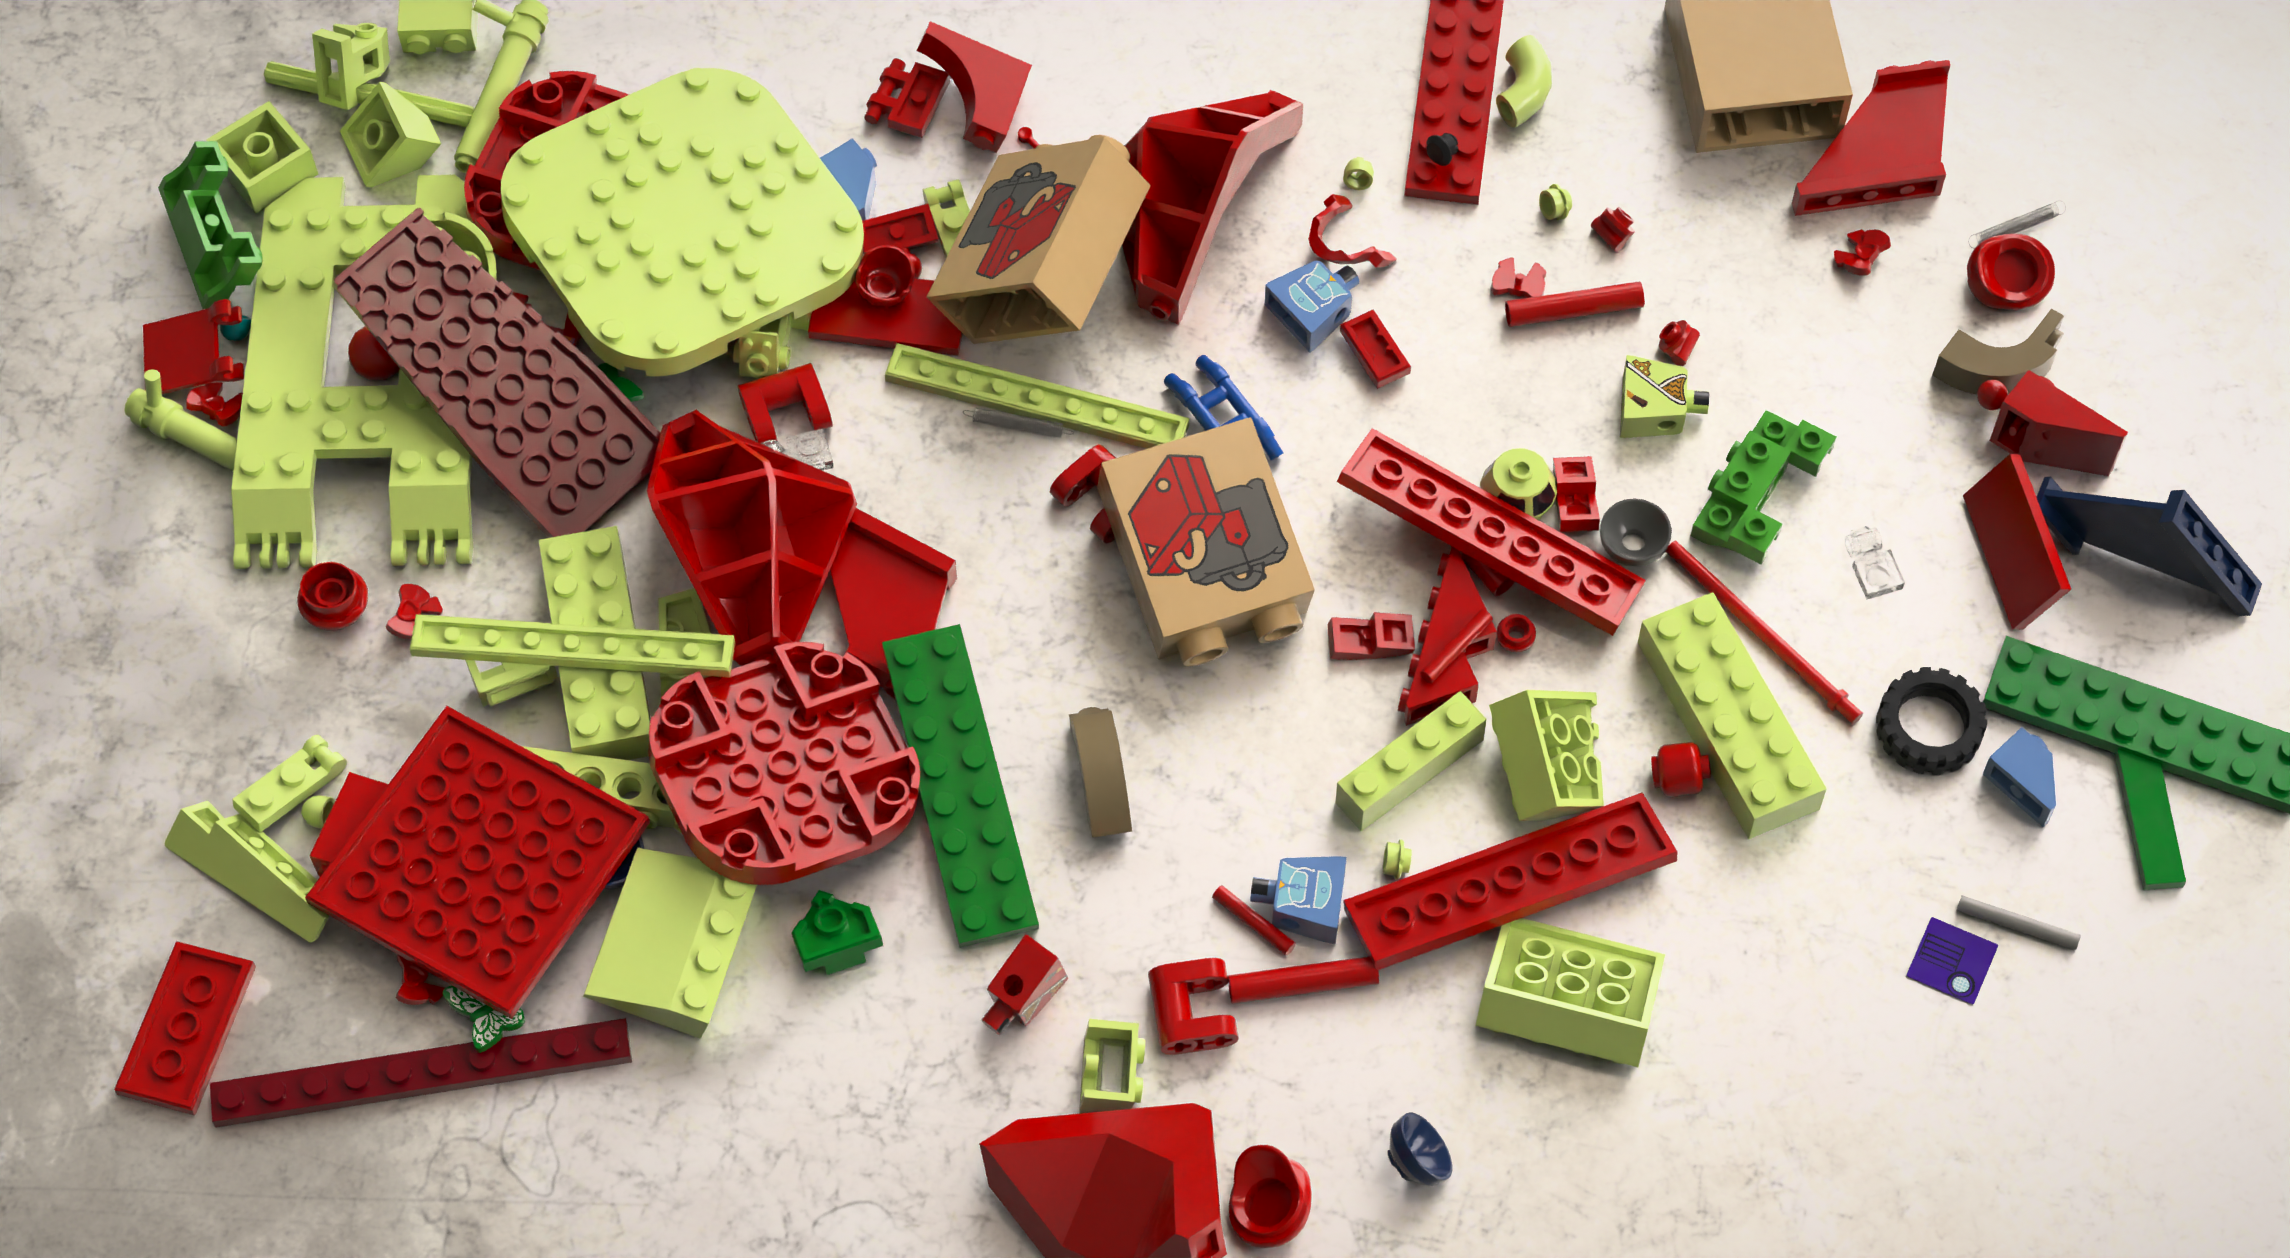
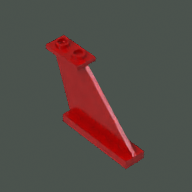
M1928 60L1920 64L1900 67L1892 65L1876 71L1869 95L1804 180L1796 183L1792 200L1795 216L1941 195L1947 175L1944 164L1941 162L1948 74L1951 67L1949 60Z
M856 508L830 568L849 644L846 652L865 664L877 678L880 687L890 697L895 699L882 642L936 630L946 590H950L957 580L956 560Z

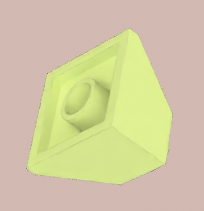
M384 82L377 84L340 130L366 187L377 186L422 168L441 145L428 116Z

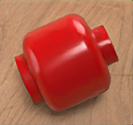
M1694 742L1663 745L1659 748L1657 756H1651L1654 787L1661 788L1663 794L1667 797L1698 794L1703 789V779H1711L1709 755H1701L1698 745Z

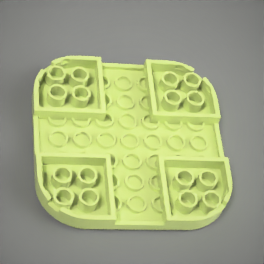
M693 68L680 72L531 139L515 152L507 163L501 179L502 213L512 238L529 262L535 261L567 306L569 319L591 350L603 361L622 371H625L626 367L645 370L646 376H668L695 368L726 353L728 342L750 331H754L787 314H790L793 320L834 301L855 281L858 266L863 258V223L854 203L772 94L757 81L730 70Z

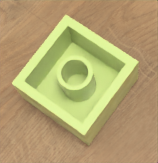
M270 101L206 139V141H217L222 156L228 162V175L226 179L255 213L263 210L305 178H314L319 175L311 149Z

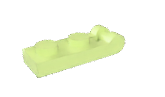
M959 179L947 182L948 186L935 189L934 186L922 189L925 204H929L937 235L946 258L970 212ZM952 200L953 207L941 209L940 203Z
M314 735L306 741L302 749L232 799L233 808L257 831L262 832L342 773L347 765V760L338 752L332 753L328 749V742L320 735ZM317 760L321 766L313 770L309 765Z

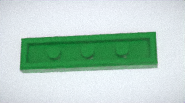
M2117 749L2114 755L2143 891L2183 888L2186 884V877L2162 766L2160 763Z

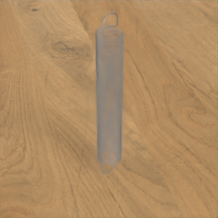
M2053 203L2010 219L2008 222L2005 221L2003 224L2000 223L1998 226L1995 225L1993 228L1990 227L1988 230L1985 229L1983 232L1980 231L1978 234L1981 236V241L1988 239V237L2003 235V233L2015 234L2062 214H2059V208L2057 214V208L2054 214L2051 206Z
M977 408L975 418L974 414L969 416L973 417V422L988 423V425L990 423V425L1003 426V428L1007 426V428L1020 429V431L1021 429L1022 431L1026 429V432L1041 433V435L1045 433V435L1056 436V438L1057 436L1061 438L1062 433H1064L1062 431L1068 430L1063 429L1062 423L1052 421L1050 424L1047 421L1046 424L1045 420L1036 418L1034 421L1033 419L1031 421L1030 418L1029 421L1028 417L1019 415L1014 417L1013 414L1000 411L998 414L994 411L993 414L992 410L983 408L981 409L983 410L982 414L980 409L978 410Z

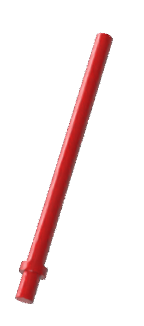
M1675 540L1668 546L1666 553L1709 593L1713 592L1722 605L1827 701L1826 706L1832 712L1837 710L1852 725L1860 720L1864 713L1848 699L1849 694L1844 689L1838 690L1679 542Z

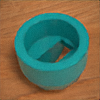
M242 315V322L239 324L220 325L222 336L227 340L234 341L244 339L250 330L252 318Z

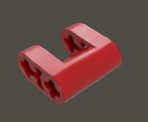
M811 363L737 385L740 400L755 442L767 447L778 444L769 411L801 401L814 432L833 427L826 399Z
M1095 445L1055 479L1050 487V494L1064 507L1071 506L1091 488L1097 487L1101 463L1116 457L1103 445ZM1103 508L1093 519L1090 530L1102 542L1108 544L1115 540L1105 508Z
M1204 958L1169 963L1154 967L1148 972L1162 1053L1177 1055L1219 1049L1233 1045L1238 1041L1236 1019L1233 1016L1214 1015L1193 1019L1189 994L1218 990L1228 984L1226 963L1223 959Z

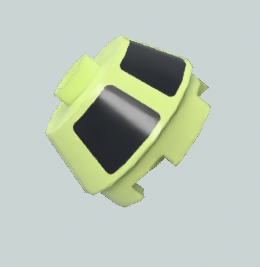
M1525 448L1511 449L1502 453L1484 470L1480 481L1481 489L1537 520H1540L1542 515L1553 506L1557 495L1556 479L1543 457L1535 451Z

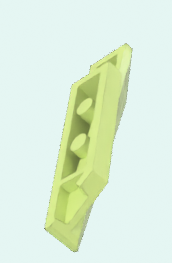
M209 801L180 810L165 840L166 848L306 941L311 943L318 939L329 915L311 906L305 899L317 882L316 878L263 831H257L241 814L224 819Z

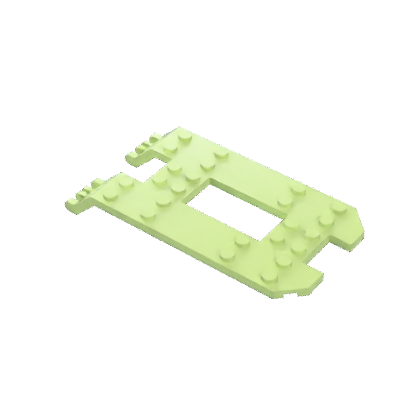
M418 175L415 205L344 206L346 188L344 178L321 177L305 178L265 207L260 245L263 263L257 272L231 487L235 539L233 560L235 569H248L250 567V544H262L259 561L263 569L272 568L274 544H278V568H287L290 565L289 543H301L299 564L302 568L315 566L317 542L313 489L317 459L391 457L389 502L392 566H405L407 563L406 541L418 540L417 563L419 565L429 564L430 540H435V565H444L446 563L445 540H458L456 561L459 564H472L473 534L470 497L472 456L403 371L399 370L398 385L324 387L335 291L333 282L336 275L342 273L417 208H421L424 214L449 212L468 220L464 191L465 182L456 175Z

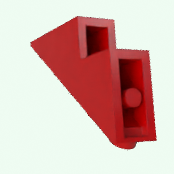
M1454 547L1451 548L1450 554L1443 553L1441 556L1437 576H1441L1443 579L1440 588L1433 586L1427 609L1433 610L1431 620H1423L1420 628L1418 643L1423 644L1421 654H1413L1410 662L1408 677L1413 678L1411 689L1403 688L1398 711L1405 713L1404 723L1406 726L1421 721L1460 691L1471 703H1475L1479 684L1467 659L1492 651L1495 647L1497 631L1491 621L1433 683L1425 681L1420 674L1432 659L1481 609L1487 611L1459 550Z

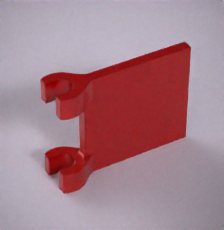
M222 299L215 301L207 309L143 325L144 374L151 369L157 370L160 373L162 395L211 382H235L244 379V364L241 362L233 364L231 356L219 357L218 325L241 323L242 308L239 306L231 308V301Z

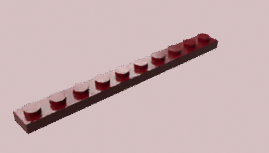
M626 1018L502 1037L499 1042L481 1053L476 1051L473 1042L212 1082L210 1083L212 1122L215 1128L632 1063L628 1023Z

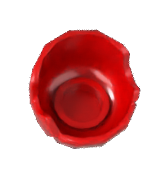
M881 245L869 249L864 254L855 275L856 289L859 295L870 304L888 308L902 302L909 294L915 278V269L910 256L898 247Z
M366 326L354 333L348 345V356L350 364L357 374L370 381L387 380L399 372L400 368Z

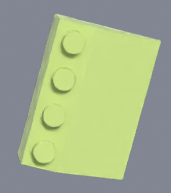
M637 848L583 997L701 1039L710 1022L757 885L741 883L726 878L711 870L695 857Z
M1524 918L1506 923L1501 926L1484 985L1475 1026L1530 1039L1537 1043L1569 1049L1576 1053L1608 1059L1618 1064L1639 1067L1665 954Z

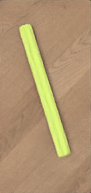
M272 61L267 63L264 70V77L267 83L318 94L316 71ZM364 83L356 88L357 103L362 104L377 85ZM394 89L431 120L467 127L474 111L473 106Z

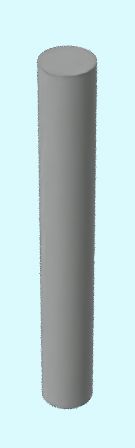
M1961 895L1957 911L2074 950L2077 949L2081 934Z

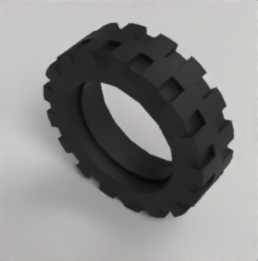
M1921 667L1918 672L1913 673L1912 670H1909L1902 674L1900 680L1894 679L1882 697L1876 716V723H1878L1877 736L1879 740L1884 742V751L1889 756L1892 754L1897 758L1895 761L1903 768L1906 765L1914 768L1913 772L1918 774H1924V771L1938 776L1943 775L1944 771L1950 770L1951 773L1959 770L1964 762L1968 764L1973 759L1981 745L1987 728V719H1985L1986 705L1984 702H1980L1978 690L1974 686L1970 688L1966 684L1967 679L1958 674L1955 677L1949 674L1950 670L1939 668V671L1931 670V667ZM1920 696L1938 697L1950 703L1960 713L1964 723V732L1961 738L1953 744L1941 747L1924 745L1912 739L1902 728L1899 720L1901 706L1909 699Z

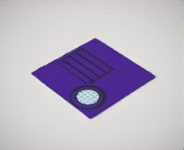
M1931 917L1906 976L1965 1002L1974 1004L1997 951L1998 944Z

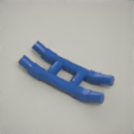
M1201 355L1198 357L1196 366L1216 388L1201 397H1198L1197 392L1190 384L1180 379L1176 374L1170 373L1165 377V386L1189 409L1205 431L1251 417L1261 445L1270 461L1284 454L1274 437L1273 431L1264 418L1260 417L1230 379V375L1226 370L1208 356ZM1228 400L1239 415L1220 425L1209 409Z

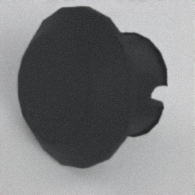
M1444 133L1442 136L1432 135L1426 142L1427 154L1433 162L1440 166H1446L1450 164L1452 155L1458 152V141L1455 136L1449 133Z

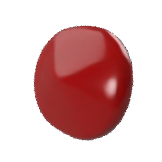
M2004 234L1990 237L1978 244L1972 251L1967 263V282L1975 298L1986 306L2005 310L2030 308L2040 303L2054 286L2055 264L2053 256L2043 243L2028 235Z
M1251 1146L1240 1154L1235 1164L1234 1184L1229 1201L1231 1225L1237 1236L1253 1247L1272 1248L1290 1242L1304 1228L1310 1214L1312 1191L1308 1172L1299 1162L1288 1158L1281 1150L1274 1146Z

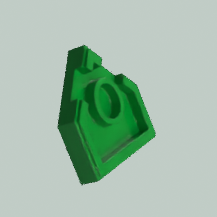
M818 890L811 901L812 906L804 919L797 923L791 933L805 972L824 966L826 974L830 975L865 963L864 952L883 946L881 934L869 906L857 902L850 904L835 899L833 894Z

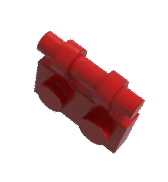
M894 58L890 66L884 68L879 78L881 84L877 92L871 94L866 104L868 110L864 119L870 124H877L881 115L889 114L887 118L889 128L923 138L950 83V76L946 71L915 62L911 72L908 73L904 71L906 67L905 62ZM902 89L897 99L891 97L894 90Z

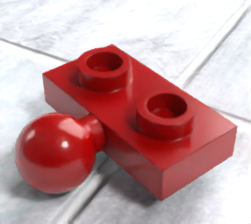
M929 204L862 221L864 230L863 254L869 249L881 245L898 247L910 256L915 269V278L918 279L922 273V263L910 250L938 243L939 240Z

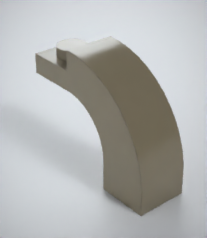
M2051 308L2025 341L2010 347L1986 345L1958 329L1938 355L1932 376L1953 388L1976 395L1978 388L1983 382L1998 380L2006 386L2009 394L2028 370L2043 377L2051 370L2058 351L2056 347L2064 335L2059 330L2064 315Z
M1088 707L1080 710L1078 713L1069 714L1070 728L1081 771L1087 821L1092 838L1132 832L1126 781L1112 711H1109L1108 708Z

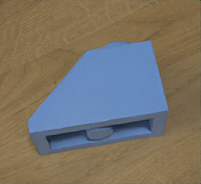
M852 138L820 157V159L854 203L863 221L869 219L876 187L874 168L877 167V163L872 153L867 148L861 149Z
M2021 727L1989 757L1983 775L2044 827L2049 823L2056 807L2053 754L2048 750L2047 745L2041 738L2029 734Z

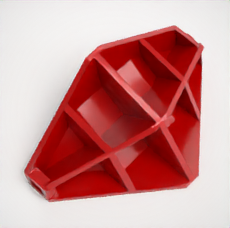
M1270 89L1268 93L1151 116L1124 145L1130 154L1128 162L1151 185L1122 243L1138 307L1149 311L1159 320H1169L1177 325L1180 324L1222 214L1258 156L1268 149L1296 136L1303 122V103Z
M697 409L662 425L647 487L652 511L718 633L721 635H734L733 660L740 666L773 656L774 646L800 642L857 506L851 484L848 481L723 428Z
M1195 1103L1017 1119L979 1143L989 1187L1045 1258H1222L1227 1255L1221 1226L1213 1117L1210 1109Z

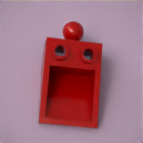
M2028 370L2009 395L2006 386L1998 380L1983 382L1977 391V400L1983 408L1992 411L2000 409L1989 441L2006 452L2020 454L2023 462L2103 476H2109L2113 471L2128 431L2057 388L2048 378L2038 376Z

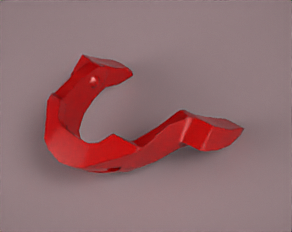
M1335 194L1330 195L1323 202L1326 209L1313 218L1308 238L1309 245L1317 256L1340 265L1370 261L1376 268L1389 266L1397 260L1390 252L1378 250L1375 246L1347 255L1342 250H1330L1322 241L1325 227L1336 215L1351 209L1353 205L1347 197Z

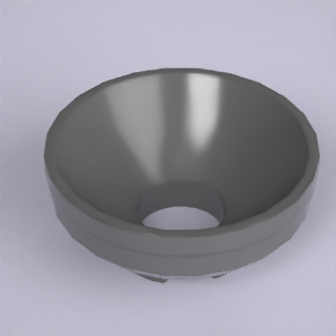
M1632 498L1616 502L1609 507L1601 520L1600 538L1605 551L1617 562L1628 566L1637 567L1654 563L1666 552L1671 541L1672 527L1667 514L1653 502L1644 499ZM1636 534L1644 540L1645 546L1640 550H1629L1623 545L1622 539L1627 535Z

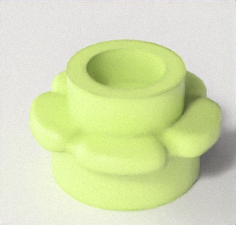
M1558 184L1550 185L1549 189L1543 190L1540 193V210L1544 217L1549 220L1567 218L1572 208L1570 193L1566 189H1560Z
M1400 839L1398 843L1387 842L1385 846L1383 874L1393 875L1394 879H1399L1401 873H1409L1412 850L1404 847L1403 840Z

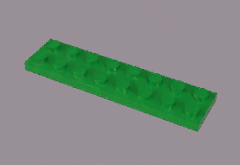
M960 624L882 642L908 748L914 747L920 766L919 792L959 948L1039 929L1038 918Z
M2009 636L2005 637L1983 699L1986 709L2113 753L2120 749L2160 763L2162 770L2290 814L2289 732Z

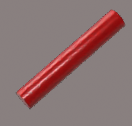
M1481 609L1420 672L1423 679L1428 683H1433L1493 620L1491 614Z
M1223 885L1219 886L1213 893L1212 898L1284 955H1289L1295 948L1296 942Z

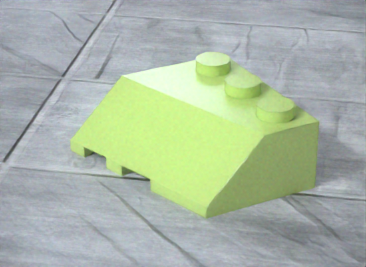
M1525 690L1489 705L1492 715V727L1497 735L1502 754V766L1507 773L1512 792V804L1517 812L1519 821H1544L1604 806L1601 762L1594 755L1593 740L1599 738V726L1594 722L1592 723L1591 707L1597 705L1596 692Z

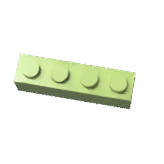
M1461 691L1338 781L1335 804L1362 832L1484 740L1487 719Z

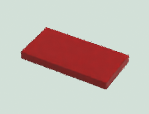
M914 278L912 288L907 297L902 302L889 308L872 305L859 295L854 281L837 299L812 311L808 328L809 339L895 348L896 343L934 353L959 356L963 333L927 298L934 280Z
M2009 454L1963 494V498L2011 627L2015 630H2023L2072 589L2021 455Z
M176 941L115 1086L116 1094L195 1116L256 966L254 962Z

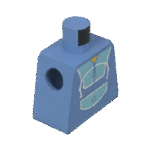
M1315 260L1265 284L1264 305L1311 353L1349 317L1352 306V295L1349 290L1359 284V278L1349 265L1344 266L1333 274L1321 261Z
M1347 857L1283 858L1279 863L1277 880L1253 877L1250 901L1274 904L1272 924L1276 928L1329 944H1336Z

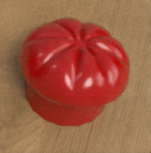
M336 562L319 563L311 567L302 577L297 596L298 609L302 617L312 626L326 631L340 630L354 624L362 616L368 602V588L364 579L357 572L343 564Z

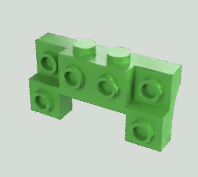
M195 141L185 160L179 167L164 176L158 187L202 309L209 308L215 301L229 300L236 286L250 285L263 263L262 252L256 246L252 233L234 232L218 190L228 175V162L222 156L217 141Z
M1765 410L1753 431L1748 432L1743 442L1741 443L1736 440L1726 457V461L1729 464L1724 472L1718 469L1713 475L1708 486V490L1712 492V495L1694 522L1690 536L1707 545L1720 546L1735 551L1762 565L1773 540L1776 541L1778 539L1783 523L1760 511L1786 472L1788 463L1816 477L1827 453L1831 454L1834 449L1837 436L1803 419L1797 426Z

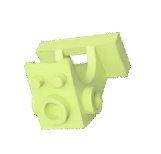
M361 23L358 25L334 24L333 31L320 29L312 33L319 102L345 110L353 108L357 105L356 88L371 79L380 77L390 63L387 28L377 27L374 23ZM330 58L337 60L338 72L332 73Z
M812 312L793 320L790 314H787L739 337V340H736L733 360L734 363H739L740 376L763 378L779 373L781 369H788L791 348L787 344L791 328L808 330Z

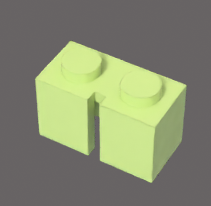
M399 0L397 32L403 53L423 54L426 52H436V47H442L443 51L453 53L476 51L478 12L472 10L475 0Z

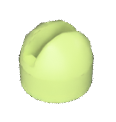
M1356 157L1348 161L1344 169V183L1354 190L1369 188L1373 183L1374 176L1372 163L1364 160L1362 157Z
M319 795L307 799L302 806L301 813L303 818L309 825L322 829L335 803L334 798Z

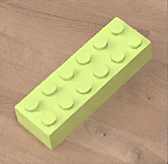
M617 526L539 540L552 623L636 629L623 550ZM558 666L572 753L622 760L649 756L648 744L651 718L642 671Z
M1713 592L1643 620L1637 643L1691 739L1698 745L1700 754L1709 755L1711 774L1748 840L1820 810L1827 788Z

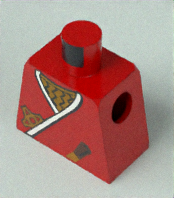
M1025 934L988 985L987 991L994 1004L981 1021L998 1035L1005 1031L1014 1018L1024 1026L1029 1025L1068 980V976L1059 958Z

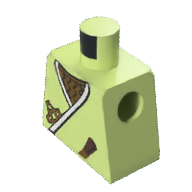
M1626 355L1622 380L1620 438L1680 434L1683 432L1686 413L1708 414L1709 391L1687 390L1688 370L1685 367Z

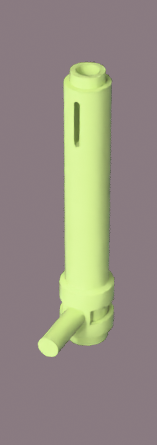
M476 0L472 9L506 26L502 35L503 45L454 155L455 167L463 173H467L470 164L475 166L499 119L500 105L508 94L517 87L530 54L537 50L541 41L540 34L544 33L549 22L547 16L549 13L548 9L537 0H522L520 4L515 6L512 13L486 0Z
M152 369L146 371L144 374L146 390L141 388L134 390L125 404L124 411L130 417L131 422L141 428L149 427L150 432L162 439L170 438L234 471L237 438L185 412L182 405L162 397L160 373Z

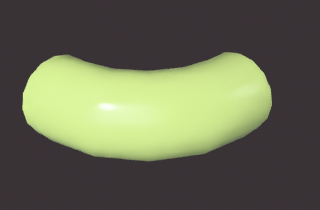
M1526 35L1510 46L1505 55L1506 61L1515 72L1516 80L1510 88L1497 95L1496 105L1503 120L1512 128L1523 124L1542 108L1552 88L1551 62L1542 45L1533 35Z

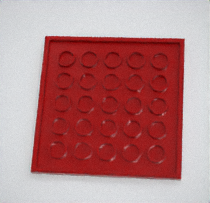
M446 705L311 888L305 899L311 906L513 1019L650 824V819L646 814Z

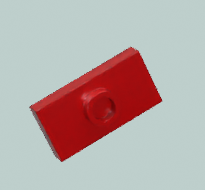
M1374 309L1340 324V333L1377 389L1411 374V365Z

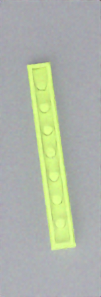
M896 343L885 372V381L1019 416L1030 417L1031 419L1036 418L1062 423L1065 428L1146 449L1184 438L1189 427V418L899 343Z
M416 614L409 650L412 656L687 675L700 671L702 676L730 677L735 638L734 635Z

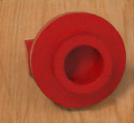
M1607 207L1590 225L1615 252L1620 251L1625 246L1626 241L1635 233L1631 227L1634 220L1620 207H1617L1615 210Z
M1686 320L1672 321L1660 332L1659 349L1668 354L1674 364L1684 366L1700 337V332L1692 328Z

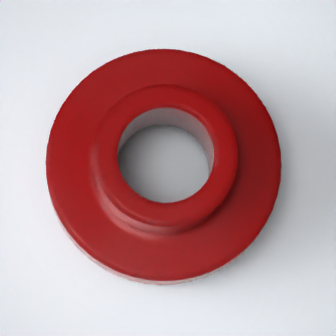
M1511 614L1502 619L1498 624L1497 641L1507 651L1523 652L1534 644L1536 628L1525 615ZM1511 632H1519L1523 637L1513 638L1509 634Z

